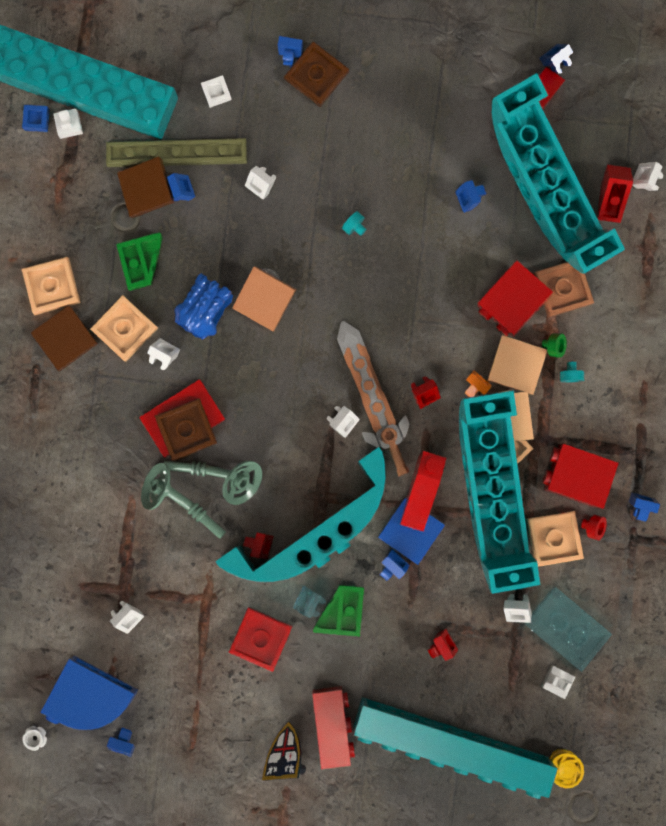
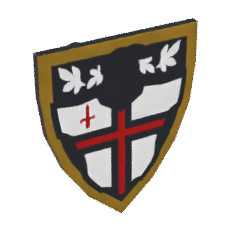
M288 722L279 732L269 750L262 781L297 779L299 774L303 775L306 771V766L301 764L300 739L291 722Z

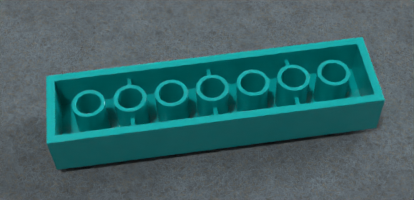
M0 25V82L162 140L178 100L174 87Z
M364 697L361 698L353 724L354 735L358 736L357 740L363 743L372 744V741L382 744L381 747L391 752H396V749L405 751V755L410 758L419 760L420 757L429 759L430 764L442 768L445 764L454 767L453 770L462 775H468L470 772L478 775L477 778L481 781L492 783L494 780L502 783V787L512 791H516L519 788L525 790L527 795L540 799L541 796L549 798L558 769L547 756Z

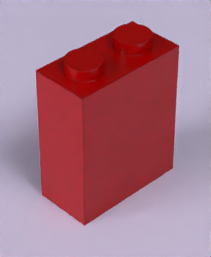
M516 261L478 302V307L480 308L478 312L487 321L490 319L494 320L498 324L496 326L497 330L507 337L509 334L514 337L552 296L553 291L520 262Z
M560 444L558 448L554 447L550 456V461L553 462L550 471L546 470L542 481L545 484L544 490L597 509H604L619 463L566 444Z

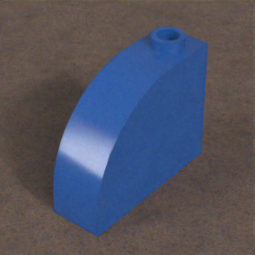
M73 656L66 663L40 713L46 715L45 718L54 724L61 723L67 727L79 730L96 729L118 718L131 704L138 689Z

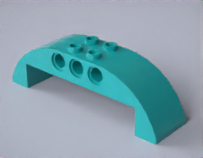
M536 73L493 98V126L509 170L539 227L556 251L573 268L585 274L624 251L625 248L615 228L602 229L539 103L548 94Z
M514 390L462 398L459 408L460 445L471 521L479 558L491 594L540 585L538 564L529 552L511 417L517 416Z
M378 447L358 461L359 466L373 484V488L256 569L242 547L237 546L215 561L217 565L226 572L242 579L256 582H274L302 574L314 565L320 568L331 559L329 557L331 553L337 551L340 554L351 546L349 541L365 528L379 507L386 478L382 450ZM343 521L349 522L352 526L351 532L347 535L340 534L338 531V525ZM321 536L331 538L332 544L329 548L323 549L319 546L318 539ZM299 551H309L311 560L305 563L301 562L298 557Z

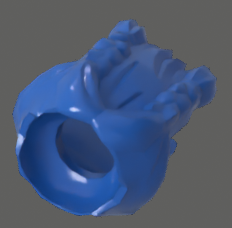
M200 273L195 280V284L191 287V291L188 292L187 298L175 307V323L197 338L204 339L208 336H215L217 333V323L225 308L232 302L233 295L231 291L225 286L220 289L217 281L213 280L210 282L207 276Z

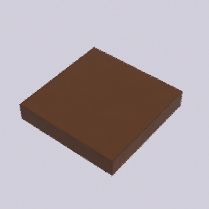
M312 42L285 74L284 80L321 107L349 73V68L315 42Z
M159 156L117 173L129 217L135 218L174 203L162 158Z
M70 305L31 332L34 339L59 372L98 344Z
M200 398L155 416L172 461L218 443Z

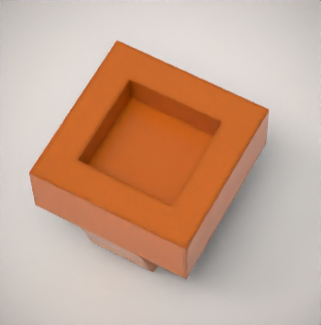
M473 370L466 379L471 385L464 393L468 397H474L478 391L485 395L492 385Z

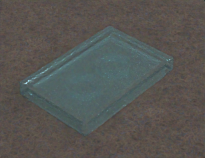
M556 587L551 589L533 611L531 623H524L581 672L612 635Z

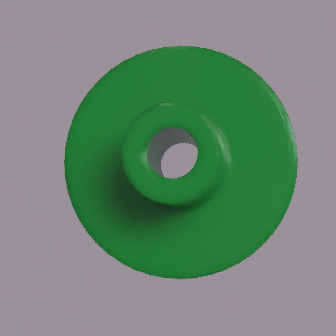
M552 333L548 340L544 339L542 341V348L547 349L550 357H562L565 354L567 341L564 334Z

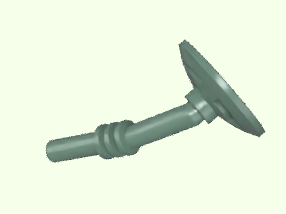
M251 460L239 463L232 470L210 466L206 462H203V464L198 462L196 464V461L192 463L164 461V464L169 467L170 471L189 472L191 475L196 473L197 476H200V474L205 476L207 474L224 478L223 497L232 505H239L248 501L256 493L262 481L260 465ZM253 470V471H254L253 481H252V483H249V478H250L249 472H251V471ZM228 481H229V487H230V488H229V490H228V492H227V485H228ZM246 490L243 494L234 497V494H239Z
M158 463L150 470L141 492V502L145 509L153 510L157 508L164 497L168 496L188 510V514H192V518H196V522L200 521L219 539L225 535L226 531L206 514V510L202 511L203 507H198V503L194 504L171 487L170 469L166 464ZM160 473V477L158 479H155V477Z

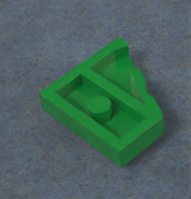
M160 232L116 244L129 291L153 285L163 238Z
M339 585L314 626L313 633L360 637L364 587Z

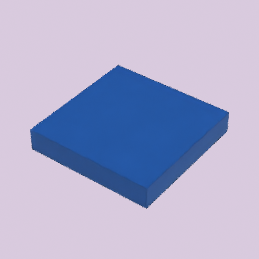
M404 498L378 538L418 565L445 525L430 514L423 532L400 525L407 500Z

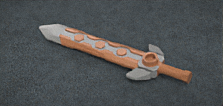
M342 321L337 341L347 366L352 373L373 431L376 433L375 435L374 433L362 432L363 438L366 443L375 448L389 449L397 468L398 476L409 473V469L405 465L398 445L402 442V439H405L410 425L407 416L405 415L397 427L359 330Z

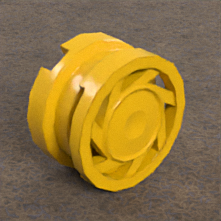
M557 749L552 752L549 759L558 768L554 783L563 788H573L578 785L584 776V766L581 760L572 751L567 749Z

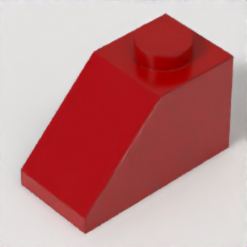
M607 165L600 189L597 212L598 220L621 223L633 185L631 168Z

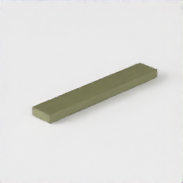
M246 138L106 142V165L108 167H133L158 156L162 158L164 166L247 164Z

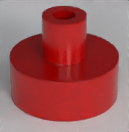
M593 515L590 520L583 519L581 523V528L587 529V537L600 540L606 531V518L599 515Z

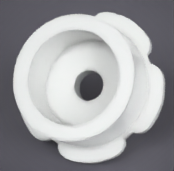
M30 726L26 729V733L23 735V743L26 748L36 751L39 747H43L46 744V731L42 727Z

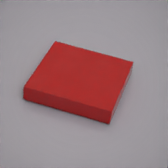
M248 607L228 653L273 672L293 626Z

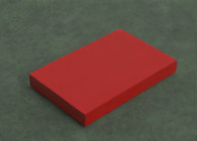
M200 379L139 417L164 458L169 456V452L155 419L156 415L200 398L212 428L226 420Z

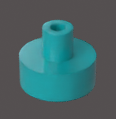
M356 211L344 223L342 229L348 235L355 231L362 236L367 230L362 225L365 217Z
M567 362V371L560 372V382L585 381L584 371L577 370V362Z

